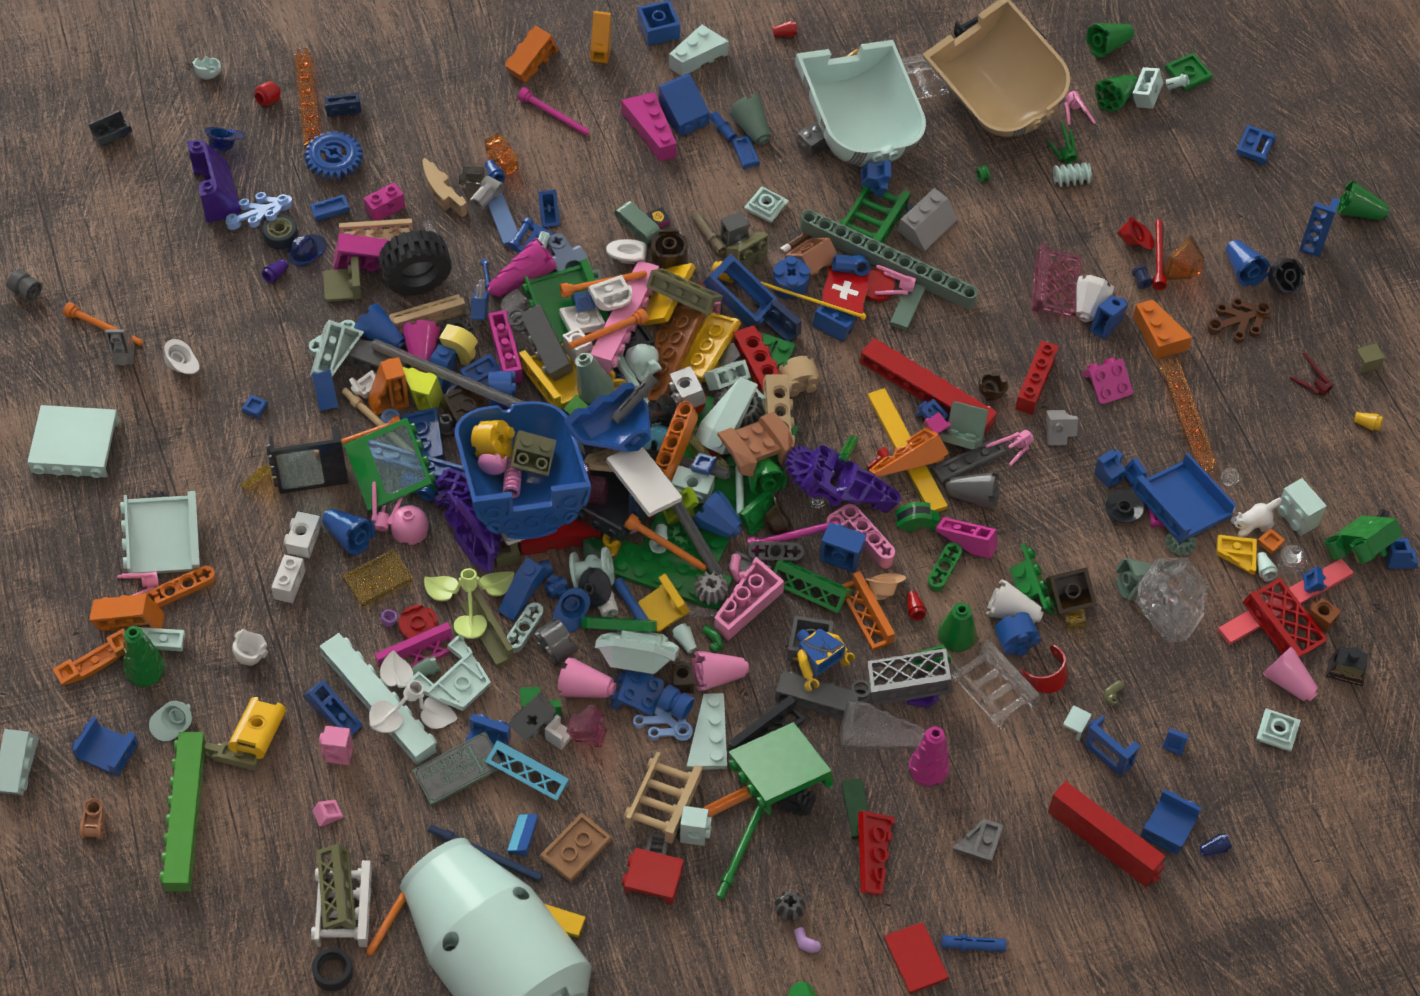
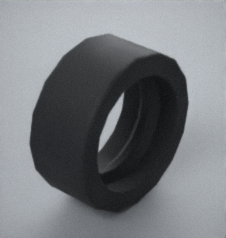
M327 948L319 952L315 956L311 968L315 982L326 991L343 989L351 981L354 971L350 956L339 948ZM330 959H339L345 965L344 974L335 980H326L320 974L321 965Z

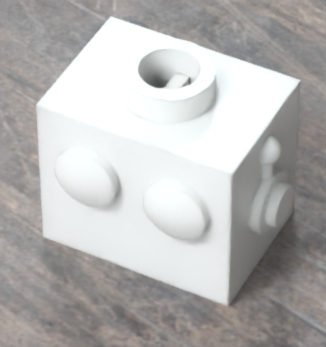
M579 328L562 335L564 351L574 363L580 354L591 353L593 349L592 342L573 349H569L567 346L568 342L585 336Z

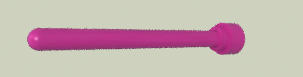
M523 87L518 93L517 99L523 103L530 102L583 135L589 134L587 128L535 98L529 89Z
M832 521V522H831V523H834V524H839L838 521ZM830 522L763 539L750 537L747 538L748 545L753 541H787L824 532ZM755 545V549H752L751 551L758 552V549L760 548H758V546Z

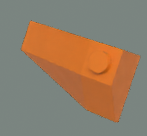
M926 427L906 440L907 445L897 447L894 450L893 456L884 457L869 469V472L879 477L934 462L938 463L949 453L939 434Z

